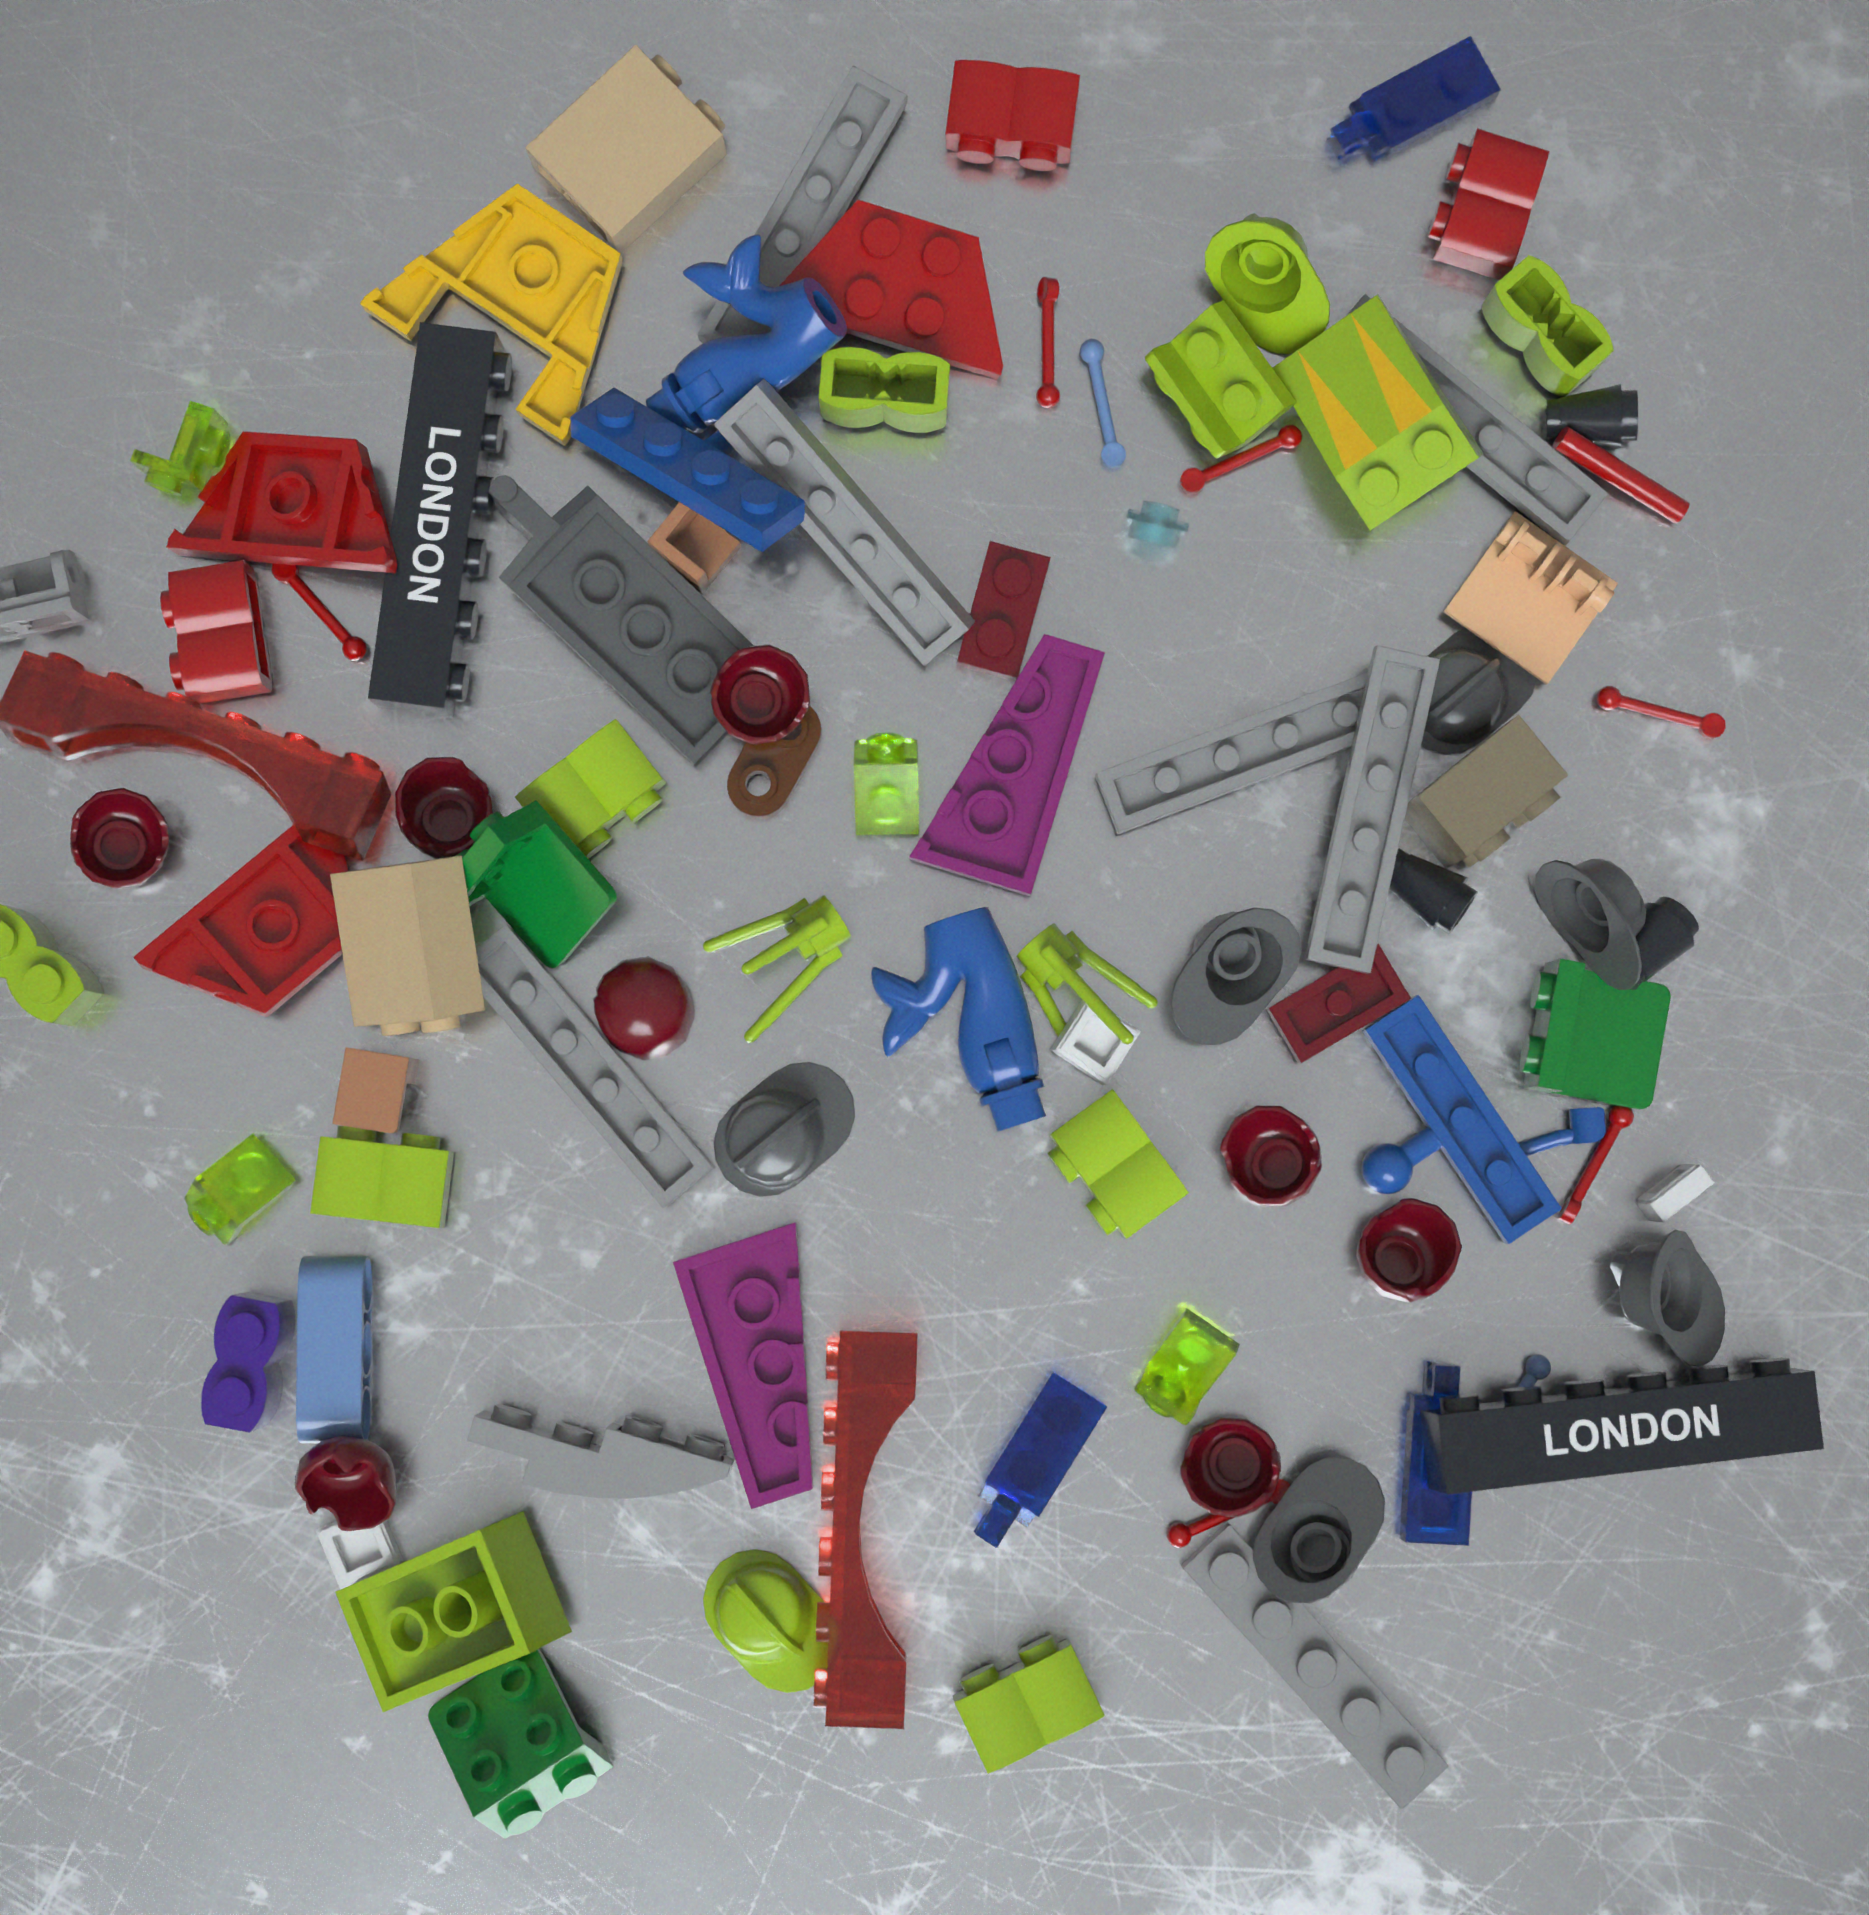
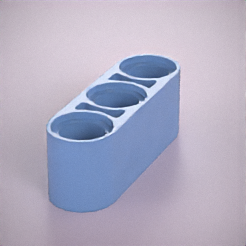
M303 1256L301 1258L297 1284L296 1429L297 1437L301 1444H317L322 1440L339 1436L356 1437L366 1440L369 1438L372 1396L373 1288L372 1266L369 1256Z

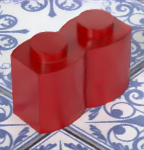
M956 60L945 133L946 149L956 151L957 157L963 161L977 164L991 163L994 161V156H1010L1019 159L1021 166L1036 171L1054 170L1057 164L1070 163L1080 75L1050 68H1016L990 61Z
M1478 128L1469 146L1458 143L1446 175V180L1456 183L1451 203L1439 201L1427 238L1438 241L1433 259L1497 280L1502 279L1514 267L1521 247L1531 209L1546 167L1549 151Z
M239 560L168 572L169 590L161 591L160 603L167 627L169 629L175 628L177 632L178 652H173L169 655L170 672L175 688L177 690H184L186 697L196 704L272 692L271 668L263 632L262 606L255 570L246 561Z

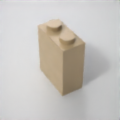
M634 45L525 147L533 168L609 246L620 253L628 248L727 155L724 137L721 133L725 129V125L718 114L702 99L693 104L678 88L682 81L670 64L658 54L650 60L637 45Z
M462 856L330 874L354 1027L380 1025L382 1036L419 1031L420 1024L422 1033L439 1032L460 1028V1015L485 1010Z

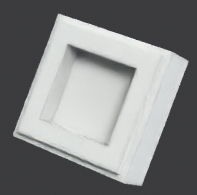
M1081 1000L1050 1050L1101 1085H1108L1141 1031L1116 1015L1134 1036L1131 1044L1122 1043L1088 1005Z
M1681 1164L1637 1198L1638 1202L1636 1205L1649 1221L1665 1222L1715 1182L1701 1165Z
M336 1520L316 1529L340 1590L404 1561L387 1520L375 1528L356 1531L340 1530Z

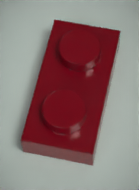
M993 541L989 542L970 616L975 620V623L964 633L956 666L1011 681L1017 680L1051 557Z
M1378 943L1371 973L1366 974L1337 967L1266 1010L1296 1061L1300 1064L1410 1000L1411 997Z

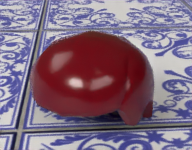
M772 645L749 646L734 652L720 667L713 678L710 689L712 696L711 706L715 718L730 736L752 745L776 742L790 734L800 724L810 705L808 674L792 654Z
M455 757L425 758L405 772L395 792V816L400 831L410 844L423 854L435 859L455 857L462 851L470 849L475 843L470 838L471 832L485 818L493 814L492 797L489 794L490 791L487 783L471 771L461 759Z
M125 788L100 791L80 806L72 817L70 834L71 854L75 864L80 867L82 873L92 882L114 889L143 885L163 866L169 847L168 825L163 814L147 796Z
M649 956L622 960L603 974L596 987V996L593 998L595 1016L601 1031L609 1043L619 1052L640 1060L664 1057L670 1054L686 1041L695 1017L694 1004L683 979L675 972L672 966Z
M1255 1106L1234 1118L1221 1142L1220 1151L1224 1157L1230 1183L1240 1195L1246 1196L1249 1201L1260 1206H1288L1309 1194L1322 1168L1321 1148L1316 1134L1305 1120L1282 1106Z
M1414 1198L1401 1199L1398 1203L1374 1215L1362 1229L1356 1257L1362 1277L1381 1296L1405 1302H1415L1436 1293L1449 1281L1455 1272L1462 1245L1456 1223L1438 1205Z
M1221 1417L1200 1428L1199 1431L1192 1435L1180 1465V1475L1191 1500L1213 1515L1240 1517L1257 1511L1268 1502L1276 1490L1279 1480L1281 1456L1269 1433L1248 1419Z
M339 1436L320 1441L300 1458L295 1475V1490L303 1501L306 1502L309 1514L313 1515L319 1508H325L333 1513L340 1530L356 1531L375 1528L391 1518L396 1504L397 1482L392 1460L384 1449L366 1439Z

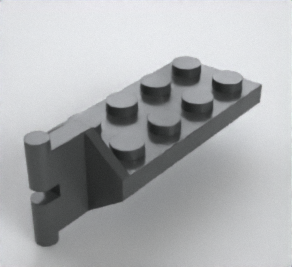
M506 475L495 478L491 485V492L497 511L529 540L499 576V579L687 760L695 765L726 732L715 718L711 706L712 696L710 689L713 678L723 663L734 652L754 645L657 551L650 547L588 485L551 517L516 484L513 478Z

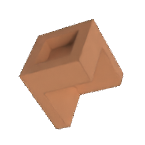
M680 502L647 541L648 545L657 551L701 595L704 594L741 548L740 541L726 530Z
M345 1047L332 1124L385 1133H396L400 1127L407 1083L416 1084L419 1059Z

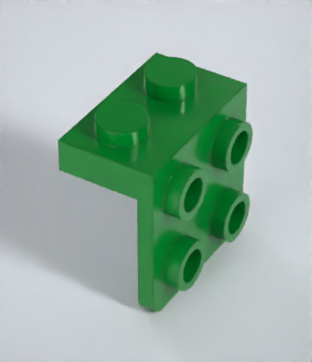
M537 800L505 817L500 811L489 815L471 832L470 838L475 842L472 847L457 855L462 856L469 906L486 898L548 968H556L564 963L615 904L617 899L612 885Z
M1561 958L1545 963L1544 971L1537 972L1532 987L1531 1008L1537 1009L1532 1035H1526L1520 1055V1072L1525 1073L1523 1088L1631 1109H1645L1649 1107L1654 1097L1671 999L1669 989L1663 984L1646 981L1636 990H1618L1607 985L1594 971L1585 970L1586 963Z
M539 1649L482 1672L435 1703L428 1713V1720L473 1818L505 1839L510 1835H518L529 1831L541 1821L545 1812L565 1799L575 1798L588 1792L597 1783L599 1776L614 1767L604 1746L578 1726L543 1653Z

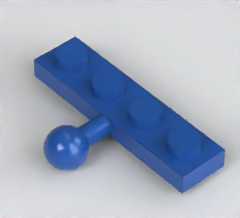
M612 388L571 416V437L761 552L804 521L805 501L730 457L728 454L735 449L719 431L702 440L616 388Z
M1419 995L1412 997L1362 1030L1426 1126V1128L1399 1146L1392 1143H1382L1374 1146L1366 1153L1362 1162V1175L1366 1184L1371 1189L1381 1194H1394L1403 1190L1412 1178L1413 1167L1441 1149L1504 1244L1512 1243L1562 1209Z

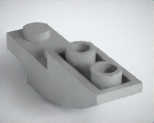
M500 1404L494 1405L492 1413L481 1411L474 1415L466 1440L529 1459L521 1485L558 1494L588 1498L630 1499L662 1496L696 1489L727 1478L732 1471L735 1460L734 1458L722 1455L724 1445L719 1442L689 1434L685 1444L660 1437L662 1426L636 1417L626 1416L623 1425L611 1423L605 1430L600 1446L591 1443L594 1434L591 1431L565 1423H556L553 1432L530 1425L532 1416L530 1413Z

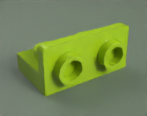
M1225 300L1210 305L1173 340L1153 348L1145 356L1146 362L1154 372V378L1159 388L1174 400L1189 421L1191 432L1195 439L1203 447L1207 448L1215 458H1220L1249 444L1297 403Z

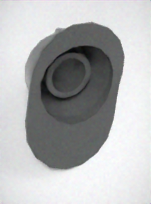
M1463 628L1457 631L1428 655V657L1440 659L1421 746L1428 750L1448 754L1464 752L1481 743L1525 705L1533 695L1537 678L1468 629Z
M1599 858L1583 861L1576 865L1559 860L1544 863L1536 873L1535 892L1539 905L1548 921L1575 947L1592 970L1607 985L1618 990L1632 989L1640 980L1642 967L1639 946L1635 936L1643 928L1646 918L1643 898L1632 879L1619 866L1611 861Z
M1254 907L1240 912L1233 911L1218 915L1203 926L1196 936L1192 956L1180 971L1172 991L1171 1008L1174 1022L1184 1036L1201 1045H1221L1238 1038L1254 1023L1297 970L1301 955L1299 933L1291 921L1273 909Z
M812 1062L794 1063L772 1073L747 1093L719 1121L714 1137L715 1161L724 1178L738 1190L761 1197L779 1195L796 1186L838 1151L849 1137L855 1119L854 1099L844 1079L826 1066Z
M1673 1230L1664 1237L1662 1242L1643 1243L1632 1249L1629 1254L1614 1256L1610 1262V1268L1619 1286L1620 1304L1627 1320L1633 1325L1662 1335L1674 1353L1687 1365L1702 1367L1712 1361L1721 1347L1725 1331V1307L1721 1289L1713 1273L1696 1251L1687 1233Z
M1327 1457L1310 1464L1293 1481L1273 1512L1264 1521L1254 1543L1253 1562L1258 1578L1271 1594L1290 1603L1310 1604L1328 1598L1352 1579L1361 1560L1375 1542L1384 1522L1385 1498L1378 1479L1365 1465L1348 1457Z

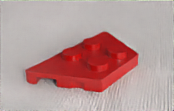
M858 199L779 285H786L804 278L816 280L827 291L839 308L847 325V334L905 352L932 354L944 359L951 366L993 379H998L1001 376L1003 361L979 237Z
M243 431L226 455L223 468L216 475L211 476L197 496L205 502L183 534L174 529L168 538L166 548L179 556L386 573H396L398 565L368 449L357 439Z
M326 799L322 800L133 957L142 969L266 1018L269 1017L342 955L330 874L348 872L349 870L331 804Z

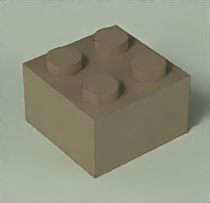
M1518 714L1408 802L1405 820L1444 868L1447 869L1461 860L1470 868L1478 861H1483L1511 838L1503 829L1510 822H1513L1519 828L1526 822L1535 819L1561 797L1554 787L1565 779L1568 774Z

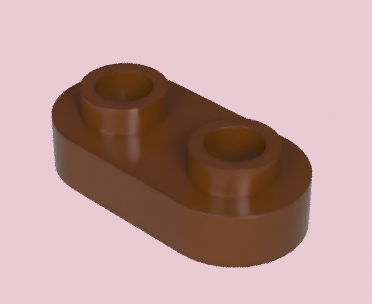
M810 705L800 722L802 730L796 739H781L776 742L758 745L745 743L727 779L729 797L736 809L745 816L754 819L770 818L782 811L787 805L816 753L822 738L820 719ZM755 774L766 775L771 780L768 792L761 796L749 793L747 782L751 776Z

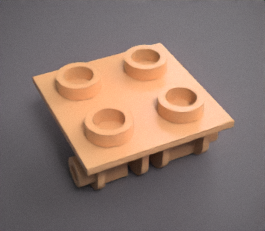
M1515 511L1446 607L1444 613L1547 685L1597 613H1600L1615 594L1613 590L1618 583Z

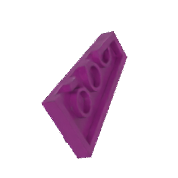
M1047 634L1043 635L1004 699L993 721L981 737L956 782L947 793L936 815L909 856V860L1031 896L1105 652Z
M795 1222L673 1262L751 1509L812 1490L814 1487L797 1223Z

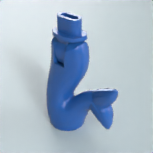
M760 235L749 236L742 240L730 254L727 264L700 262L687 267L683 271V275L713 298L731 304L744 317L771 328V331L767 333L725 336L699 345L677 364L673 373L668 374L662 379L661 384L663 388L645 400L648 408L688 432L692 431L699 434L705 431L763 379L769 382L776 392L814 364L839 342L847 332V325L839 308L827 291L813 278H804L779 287H769L760 281Z
M989 907L960 913L923 927L925 968L923 975L916 982L877 967L872 968L871 979L875 992L880 1000L891 1009L882 1035L883 1050L887 1057L893 1055L924 1027L928 1019L946 1005L959 982L964 980L965 993L958 1028V1052L968 1082L979 1094L984 1093L979 1099L981 1107L989 1105L997 1132L1046 1116L1038 1092L1039 1088L1045 1086L1042 1079L1035 1078L1039 1076V1060L1027 1001L1013 959Z

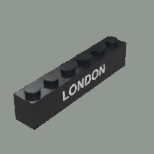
M420 322L390 535L398 565L396 573L385 572L368 699L379 708L454 717L456 701L464 702L467 697L470 669L469 664L461 663L464 639L473 640L478 621V603L470 601L473 576L482 577L487 552L486 540L478 538L481 515H490L494 504L491 492L494 477L487 476L490 452H500L503 439V416L495 414L498 391H508L512 372L511 353H504V346L495 331Z
M1766 1358L1750 1361L1751 1372L1729 1374L1728 1365H1706L1688 1368L1689 1379L1667 1382L1666 1372H1646L1627 1375L1628 1386L1605 1389L1603 1379H1587L1564 1383L1566 1394L1542 1396V1388L1539 1386L1502 1390L1503 1401L1481 1404L1479 1403V1394L1443 1396L1439 1398V1409L1420 1411L1428 1488L1449 1495L1824 1449L1815 1371L1791 1368L1789 1358Z

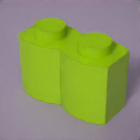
M1528 255L1500 279L1481 305L1484 317L1492 331L1507 345L1523 351L1525 362L1533 377L1545 389L1559 397L1568 396L1596 372L1614 351L1611 338L1603 324L1585 308L1571 303L1567 287L1560 276L1548 264L1533 256Z
M842 347L829 350L822 356L819 385L821 417L833 424L850 428L869 427L884 421L896 429L913 433H925L941 429L946 426L950 363L935 355L921 352L900 353L886 359L876 352L857 347Z
M614 719L580 744L567 757L537 777L519 792L515 798L522 807L537 800L583 854L590 858L612 840L607 830L618 820L627 815L632 822H635L654 809L663 800L657 791L667 782L617 719Z
M0 904V978L6 979L14 999L32 1016L49 1023L74 1026L104 995L102 985L96 974L77 957L59 951L52 933L38 918L24 910Z
M1113 1089L1049 1135L1056 1147L1047 1153L1069 1184L1080 1178L1088 1188L1094 1199L1085 1204V1206L1107 1236L1118 1230L1124 1239L1129 1238L1189 1194L1173 1169Z
M338 1126L336 1138L320 1136L310 1214L445 1228L454 1152L439 1150L440 1137L402 1133L400 1145L375 1142L376 1131L349 1126Z
M1052 1635L1043 1637L1020 1649L1018 1655L1021 1662L998 1672L995 1665L990 1664L960 1679L959 1682L963 1690L953 1695V1701L988 1774L1019 1761L1042 1747L1065 1738L1105 1716L1069 1639L1056 1644Z

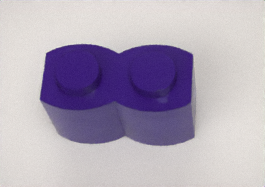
M243 1292L230 1295L225 1301L216 1319L214 1329V1348L218 1360L208 1372L201 1394V1411L206 1425L251 1433L267 1426L273 1419L279 1407L283 1391V1377L279 1362L286 1355L295 1331V1311L292 1300Z

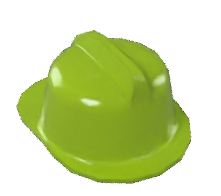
M1253 213L1242 221L1226 225L1212 236L1205 251L1206 273L1222 300H1225L1256 345L1269 352L1292 354L1325 331L1329 324L1330 302L1323 283L1308 259L1307 247L1303 238L1295 228L1280 219L1259 217L1256 213Z
M758 1549L737 1552L719 1563L708 1578L703 1604L705 1619L722 1645L753 1678L769 1689L791 1693L808 1690L824 1680L837 1663L841 1646L838 1621L825 1601L792 1565L777 1554Z

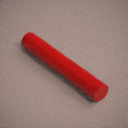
M1568 426L1563 428L1553 444L1555 450L1674 524L1680 522L1687 513L1690 505L1688 501Z

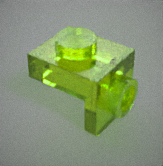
M190 401L169 460L134 449L130 462L146 474L144 483L157 490L175 496H181L184 487L201 492L210 478L213 466L219 468L226 458L231 439L230 432L226 431L229 423L214 408Z
M885 732L873 734L867 740H856L854 742L856 835L919 834L918 741L916 739H904L899 734Z
M253 1133L194 1179L184 1200L188 1205V1213L194 1224L206 1235H215L224 1245H228L237 1238L243 1226L289 1191L296 1180Z
M1186 1308L1145 1362L1134 1389L1143 1397L1146 1404L1154 1412L1164 1417H1172L1183 1425H1188L1195 1416L1202 1398L1236 1356L1240 1344Z

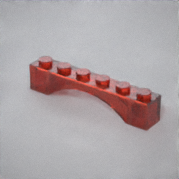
M24 650L0 701V729L10 742L66 761L99 751L128 747L172 748L206 756L237 770L265 790L289 816L304 842L363 861L392 795L385 775L380 770V766L368 757L353 752H346L343 757L322 751L321 746L314 740L294 732H286L284 737H280L263 731L256 721L242 714L226 712L225 716L221 717L203 711V707L198 702L185 695L167 692L166 696L162 697L144 691V687L139 682L126 675L108 672L107 676L103 677L85 671V667L80 662L57 652H50L46 658Z
M841 1328L839 1342H827L826 1381H838L837 1407L825 1406L823 1446H835V1472L822 1471L821 1511H833L832 1537H820L818 1576H830L831 1583L830 1602L817 1603L816 1642H828L827 1668H815L813 1703L814 1708H826L825 1726L904 1729L907 1653L888 1629L871 1594L862 1560L860 1517L864 1489L875 1456L894 1423L915 1400L918 1330Z

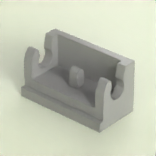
M56 551L50 553L48 557L0 567V640L89 620L76 557L73 551Z

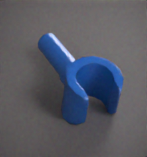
M1602 1107L1569 1109L1570 1129L1555 1130L1518 1142L1526 1156L1561 1145L1598 1142L1606 1133L1605 1111Z

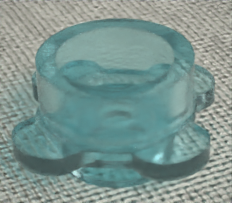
M1143 500L1141 510L1129 508L1126 516L1132 519L1128 537L1169 548H1177L1181 532H1188L1189 523L1178 520L1179 508L1148 500Z

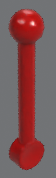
M1042 277L1037 287V298L1042 302V385L1036 392V400L1044 408H1053L1058 404L1061 397L1059 389L1054 385V303L1059 295V282L1056 278Z
M1285 425L1279 430L1278 436L1203 470L1193 467L1186 469L1181 475L1180 486L1187 494H1198L1204 488L1205 482L1281 447L1286 449L1296 448L1302 441V432L1295 425Z
M273 563L271 568L273 576L280 583L289 584L343 644L342 651L344 656L353 661L362 659L367 652L366 642L361 637L352 636L298 576L299 567L297 565Z
M1614 686L1602 687L1597 694V703L1604 710H1614L1620 707L1697 728L1700 735L1706 739L1719 737L1726 729L1724 718L1717 713H1710L1700 717L1621 695L1620 691Z
M1614 1105L1610 1109L1609 1120L1611 1123L1571 1196L1568 1197L1561 1207L1562 1209L1558 1214L1559 1220L1568 1225L1575 1220L1581 1209V1202L1621 1129L1629 1127L1633 1122L1634 1113L1631 1108Z
M1279 1479L1276 1490L1265 1504L1270 1502L1278 1504L1290 1487V1484L1283 1479ZM1210 1514L1187 1525L1181 1522L1174 1523L1167 1530V1540L1173 1547H1185L1190 1543L1192 1536L1235 1517Z

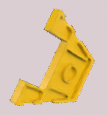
M517 183L453 230L454 235L426 256L421 254L403 267L405 272L381 290L376 287L368 293L360 302V305L366 312L411 342L419 330L420 322H425L444 293L450 289L539 349L551 359L515 410L526 421L563 446H566L571 438V416L578 412L623 258L620 252Z

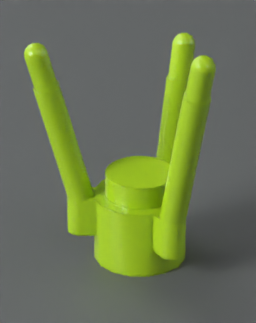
M822 895L810 904L803 898L783 911L727 931L703 943V949L706 952H712L791 923L784 928L788 936L745 962L741 967L742 972L746 975L752 974L794 948L797 949L804 960L813 954L816 955L809 965L745 1032V1041L749 1043L754 1042L825 967L843 956L838 946L850 939L851 935L842 918L825 895Z
M1055 923L1033 938L1016 956L1027 968L1020 975V978L1034 992L1057 1037L1064 1029L1066 1022L1045 985L1047 982L1054 990L1059 989L1067 982L1122 1043L1131 1044L1134 1040L1133 1034L1125 1027L1116 1014L1077 973L1083 967V964L1076 957L1148 1008H1155L1158 1004L1156 997L1088 948L1073 930L1065 935Z

